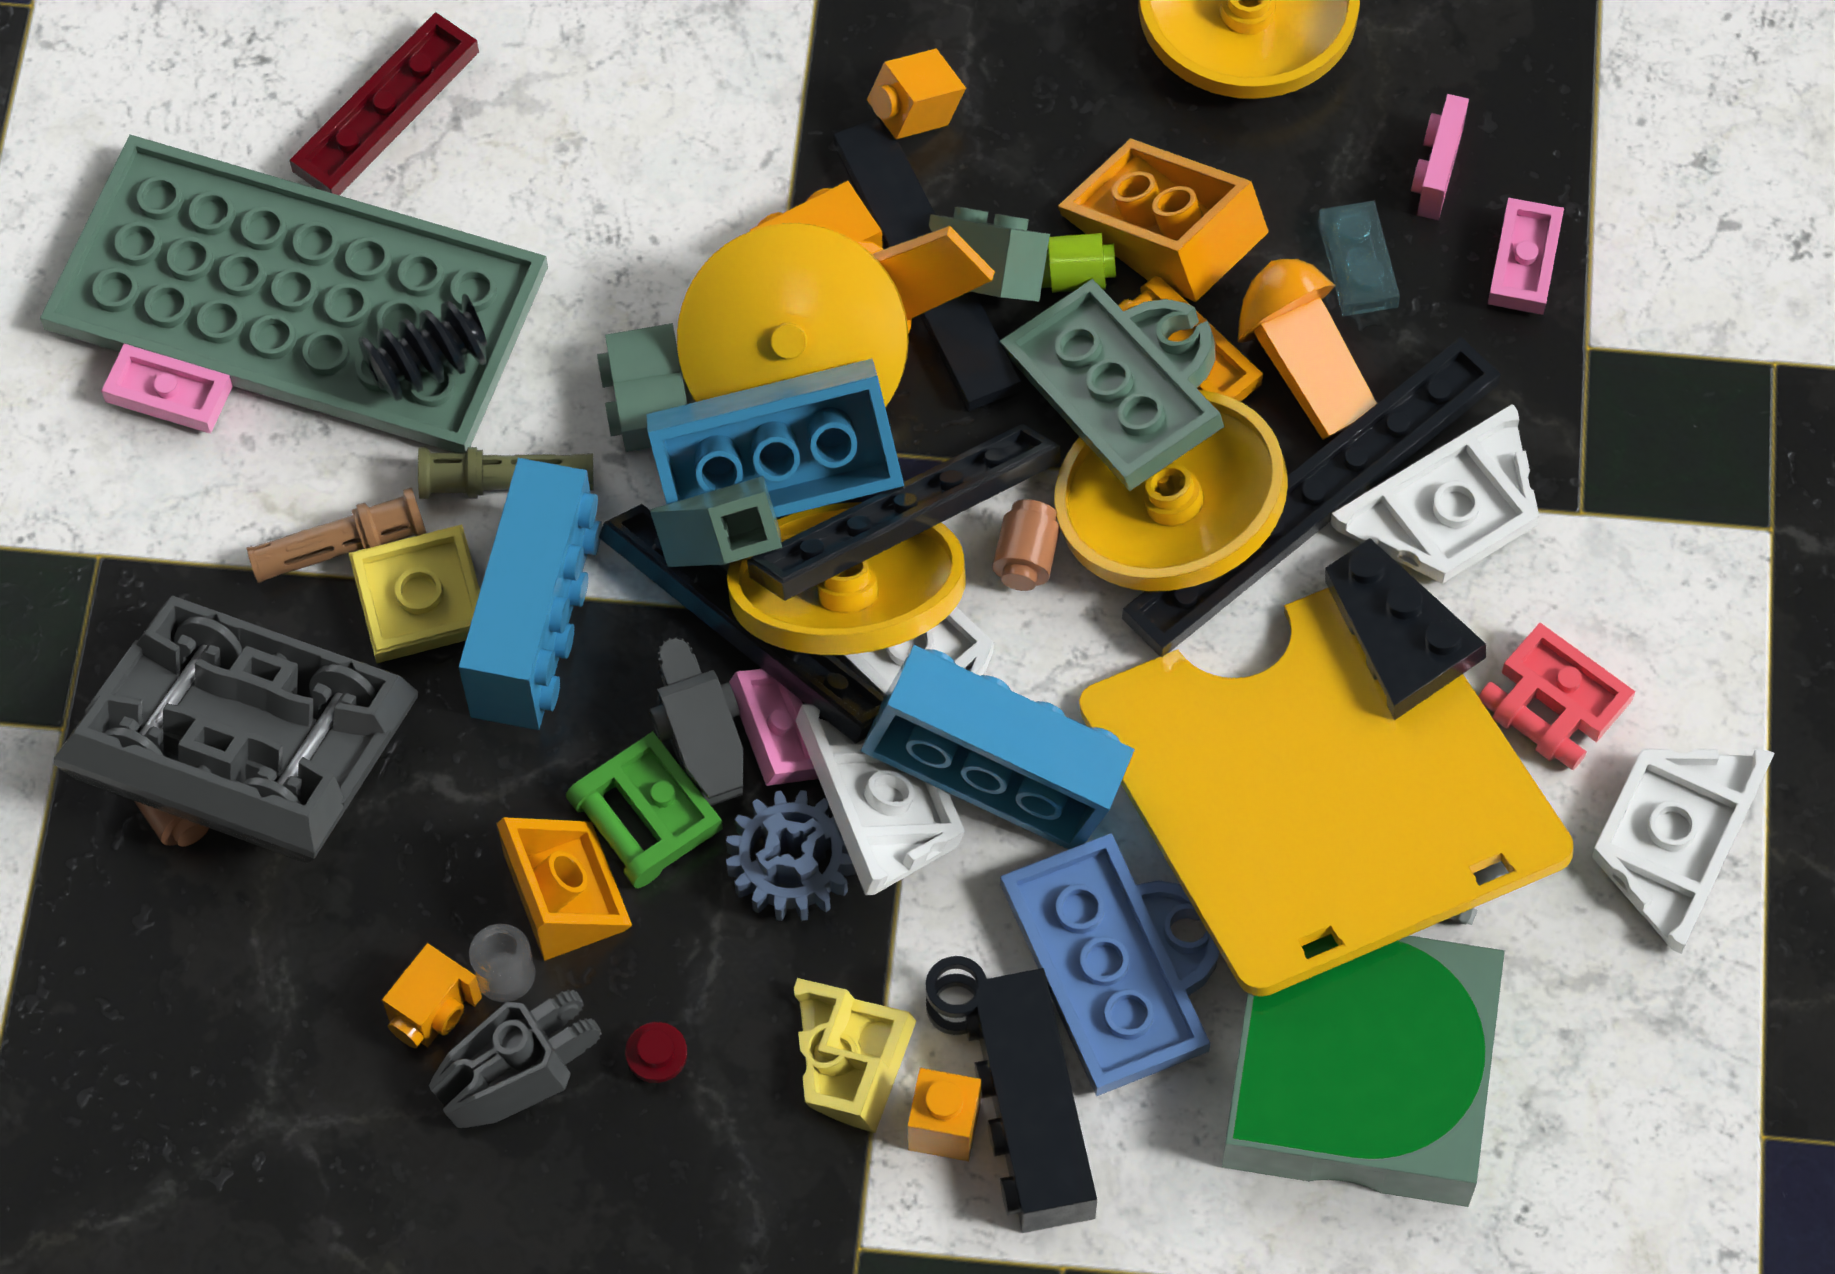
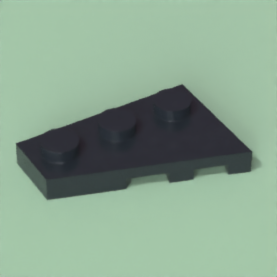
M1371 538L1325 568V582L1351 634L1356 636L1366 655V664L1374 680L1378 679L1386 695L1387 706L1394 720L1486 658V643Z

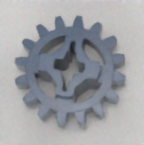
M800 790L795 802L787 803L782 791H776L774 797L775 805L767 808L763 802L756 799L752 802L753 819L741 815L736 817L735 825L739 835L727 836L726 839L727 853L733 855L726 859L727 872L730 877H738L734 882L738 897L747 896L753 892V911L759 913L768 904L773 905L776 920L782 921L787 913V909L796 908L801 921L808 920V906L816 903L824 912L831 909L829 893L833 892L845 896L848 892L847 880L843 875H855L856 871L835 818H829L830 806L827 799H822L815 807L808 805L807 791ZM762 837L765 848L756 853V860L751 862L753 848L758 839ZM831 848L832 856L825 872L821 874L818 862L826 858V851ZM788 851L790 853L781 856V854ZM802 854L801 858L794 860L793 857H797Z

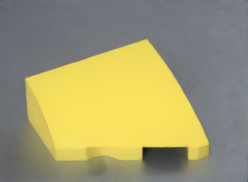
M797 978L794 986V995L800 1002L803 1031L798 1032L800 1052L806 1059V1072L803 1075L806 1104L810 1108L835 1120L876 1133L916 1020L908 1011L854 999L847 989Z

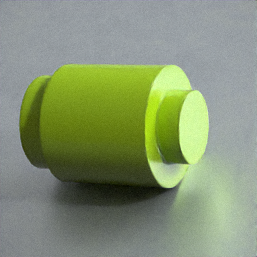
M1102 233L1049 237L1042 288H1052V293L1073 292L1093 279L1105 290V278L1116 277L1114 243L1103 244Z

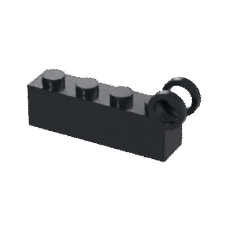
M950 956L941 959L933 965L926 978L927 1016L933 1026L943 1033L950 1035L967 1034L969 1042L980 1041L984 1060L974 1063L976 1078L981 1079V1099L988 1097L993 1099L997 1118L987 1120L994 1157L1005 1155L1009 1177L1000 1178L1002 1197L1007 1215L1018 1213L1022 1233L1096 1219V1191L1044 968L987 979L983 969L975 961L967 957ZM961 969L969 972L975 979L964 974H949L941 978L939 977L948 970ZM950 987H963L969 990L974 997L967 1003L952 1005L944 1002L939 997V994ZM939 1013L950 1018L966 1017V1020L950 1022L942 1018Z

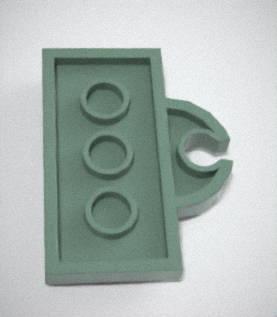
M1091 279L1000 340L1010 361L1129 491L1224 427L1220 412L1197 389L1207 379L1215 362V340L1208 320L1197 325L1194 333L1189 338L1183 341L1168 340L1173 333L1179 330L1192 329L1199 322L1195 307L1187 303L1162 299L1143 302L1123 311Z

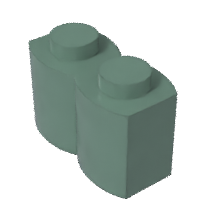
M673 323L606 334L608 352L597 354L602 387L614 386L616 401L605 403L611 437L622 435L625 452L652 448L648 436L646 414L687 404Z

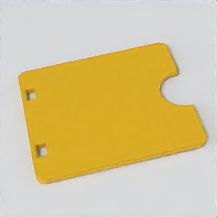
M1329 588L1284 605V615L1291 629L1289 645L1283 656L1273 666L1261 673L1240 678L1216 676L1191 664L1177 649L1163 657H1157L1088 686L1082 692L1079 699L1081 717L1087 727H1098L1108 730L1116 735L1121 743L1135 749L1121 785L1238 984L1245 992L1254 996L1274 994L1561 871L1570 864L1573 858V839L1464 674L1394 720L1387 706L1386 695L1378 679L1374 680L1366 664V655L1356 636L1351 634ZM1502 861L1509 873L1478 885L1473 873ZM1330 934L1333 936L1338 946L1307 959L1305 957L1302 946Z

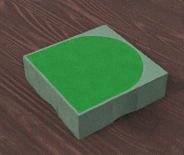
M1330 934L1306 944L1302 948L1305 952V957L1308 959L1338 945ZM1407 936L1274 994L1254 996L1247 993L1221 1168L1308 1182L1316 1180L1346 1181L1368 1187L1383 1194L1469 1207L1478 1178L1505 950Z

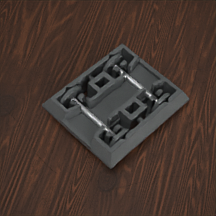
M171 596L140 639L134 641L88 705L84 717L54 757V765L75 780L308 863L315 859L418 698V691L399 675Z

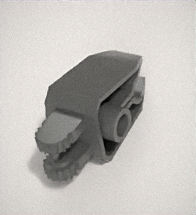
M677 637L675 639L669 638L668 641H663V645L659 646L660 652L657 653L659 657V674L662 675L661 681L664 687L657 689L658 706L649 709L658 739L661 742L670 740L679 766L711 806L743 795V747L732 719L739 716L740 712L729 682L720 684L714 670L701 673L695 654H692V647H689V642H684L683 638L681 640L677 639Z
M569 989L565 992L561 991L560 994H556L552 999L549 998L531 1011H529L524 1003L506 1002L446 1055L434 1074L429 1087L443 1105L449 1103L443 1108V1111L457 1128L496 1123L566 1089L571 1074L566 1064L584 1053L587 1048H591L592 1045L596 1044L597 1040L600 1039L599 1036L602 1035L595 1020L585 1018L577 1023H573L571 1027L565 1028L549 1039L548 1036L567 1024L570 1019L573 1020L582 1011L584 1004L577 991H569Z

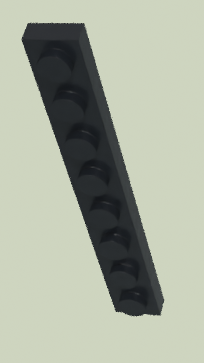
M1462 337L1458 338L1288 475L1286 502L1278 523L1261 547L1247 560L1226 574L1193 587L1171 591H1144L1123 608L1122 619L1159 656L1163 657L1331 521L1333 512L1369 491L1496 388L1501 374Z

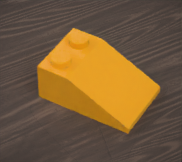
M1131 138L1058 205L1060 214L1084 233H1102L1103 244L1114 243L1115 256L1149 281L1154 276L1161 277L1181 297L1197 302L1269 233L1252 181Z

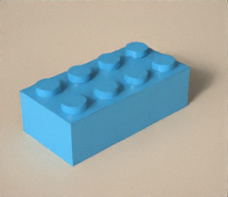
M873 358L646 414L648 436L666 504L764 476L777 518L904 486Z
M523 458L517 459L459 663L460 676L470 717L540 730L545 710L553 711L555 709L560 689V677L554 676L559 658L567 659L573 644L574 624L569 623L573 606L582 607L587 593L588 573L583 572L587 554L595 556L601 541L599 535L602 529V521L595 520L598 495L590 492L587 470Z
M914 645L887 690L860 751L1069 850L1084 844L1110 810L1135 749L1121 743L1119 738L1108 730L1098 727L1089 728L1066 717L1060 708L1051 703L1043 701L1034 702L1011 691L1005 682L996 677L988 675L979 676L956 665L950 656L934 649L925 650Z

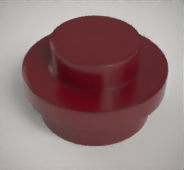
M663 1022L644 1024L637 1028L627 1041L625 1050L627 1064L633 1074L643 1081L650 1083L666 1082L677 1076L685 1066L687 1060L686 1041L681 1032L670 1024Z

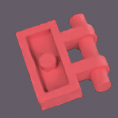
M1539 623L1504 663L1502 674L1517 685L1508 694L1493 682H1489L1478 697L1485 707L1494 712L1492 717L1494 721L1505 729L1513 726L1536 743L1535 751L1547 760L1552 761L1556 758L1568 768L1574 770L1584 759L1587 751L1569 739L1572 734L1579 729L1592 740L1598 742L1632 702L1635 691L1545 625ZM1534 697L1560 715L1552 725L1527 708V705Z

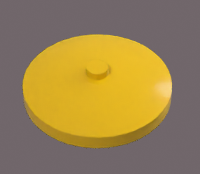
M1360 0L1138 1L1139 17L1145 37L1155 54L1171 71L1194 86L1211 93L1247 99L1269 98L1297 91L1315 82L1330 71L1344 55L1353 39Z
M782 223L751 230L736 237L716 251L703 264L692 280L681 306L677 327L679 364L686 385L695 402L873 358L886 408L903 376L909 344L908 324L902 299L896 285L881 263L867 249L851 238L825 227L803 223Z
M1199 390L1220 412L1224 427L1131 491L1121 483L1079 437L1067 453L1060 467L1054 491L1057 520L1064 539L1076 559L1086 569L1107 582L1142 591H1171L1193 587L1222 576L1247 560L1261 547L1277 525L1283 512L1288 489L1286 465L1278 440L1270 426L1258 413L1231 397Z
M862 502L826 505L793 513L778 519L781 541L783 542ZM942 523L786 601L749 578L747 560L751 557L731 562L727 573L731 609L738 622L748 632L766 643L779 648L817 655L865 653L885 649L914 639L947 618L960 602L966 585L962 546L953 532Z

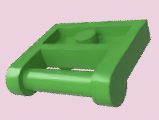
M651 732L578 780L566 793V798L577 812L586 813L626 867L623 873L635 888H641L651 883L665 867L723 829L721 818L654 732ZM614 787L619 790L658 841L644 851L603 798L604 794Z

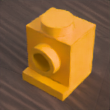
M427 943L382 1001L390 1021L388 1024L389 1030L408 1046L417 1048L420 1043L429 1047L439 1033L441 1035L448 1034L463 1014L464 1001L475 1007L482 999L476 975Z

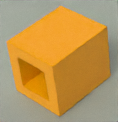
M936 48L885 61L867 101L894 138L900 139L948 126L966 87Z
M920 1068L907 1126L908 1150L969 1162L981 1105V1079Z

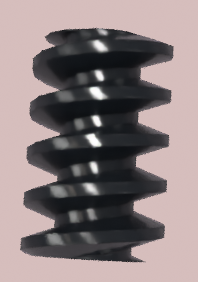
M466 294L462 296V313L450 301H445L441 304V321L431 311L427 309L419 314L420 330L408 319L400 320L398 323L399 339L385 327L377 331L378 348H375L367 338L359 337L358 341L363 357L380 390L385 389L396 401L402 400V381L407 380L419 393L423 391L422 373L428 371L440 384L444 382L443 364L447 362L460 375L466 373V354L470 353L481 366L487 364V340L475 308Z

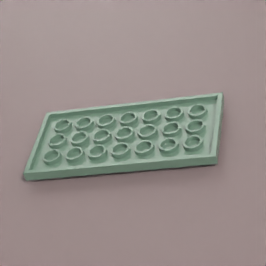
M130 134L47 302L40 320L44 330L118 352L121 351L123 344H128L230 375L234 387L454 453H466L467 448L472 445L548 269L547 257L542 254ZM466 294L472 302L487 340V364L481 366L470 353L466 354V373L460 375L447 362L443 364L444 382L439 384L426 371L422 373L423 391L419 393L407 380L402 381V400L396 401L385 389L380 390L363 357L358 341L359 337L367 338L375 348H378L377 331L385 327L399 339L398 323L400 320L406 318L420 330L419 314L426 309L431 311L441 321V304L445 301H450L462 313V296Z

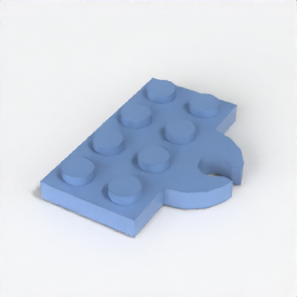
M1112 833L1000 876V886L1038 969L1044 968L1050 996L1096 1097L1209 1052L1211 1043L1189 999V995L1203 987L1217 967L1219 950L1208 931L1195 942L1181 941L1172 933L1171 926L1177 920L1184 918L1201 920L1180 884L1158 880L1136 885Z

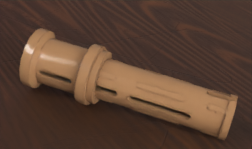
M412 487L403 490L402 497L368 507L365 503L356 505L357 508L352 509L353 515L302 530L257 546L246 547L257 582L261 583L278 575L312 566L361 549L395 542L413 535L426 534L427 532Z

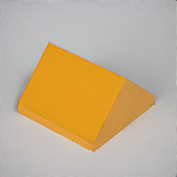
M503 817L496 823L505 860L544 961L625 932L632 926L592 822Z

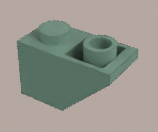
M955 207L953 217L930 215L929 227L932 232L951 226L995 271L991 282L971 290V292L1039 302L1050 234L1027 230L1029 219L995 214L994 224L987 223V211Z
M764 476L650 509L668 567L723 565L782 548L781 531Z

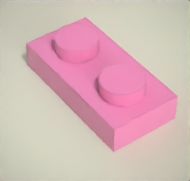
M1447 94L1442 115L1435 113L1430 115L1423 146L1432 147V153L1429 161L1418 160L1411 187V192L1421 194L1417 216L1439 221L1464 128L1469 103L1468 98Z
M1508 198L1487 304L1541 315L1544 314L1564 208Z
M123 344L101 392L107 403L211 434L233 385L230 375Z
M763 669L737 671L729 683L734 692L740 718L766 786L818 779L795 721L803 704L802 700Z

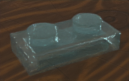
M1375 201L1320 209L1318 223L1333 281L1336 285L1335 288L1342 315L1349 316L1398 308L1400 294Z

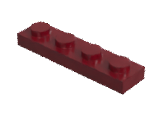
M435 12L289 160L292 172L316 189L341 195L479 53L477 40Z

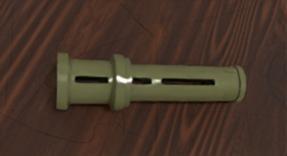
M419 447V499H429L431 493H466L469 499H478V496H484V491L509 490L518 458L587 470L590 491H594L593 453L573 455H483V450H477V447H468L466 453H430L427 447Z

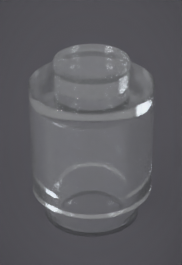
M493 924L477 933L469 948V959L473 974L477 977L481 993L487 998L498 1002H510L524 996L532 987L536 975L530 944L525 934L518 928L508 924Z

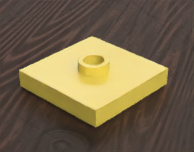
M463 525L349 553L376 663L466 641L480 589Z

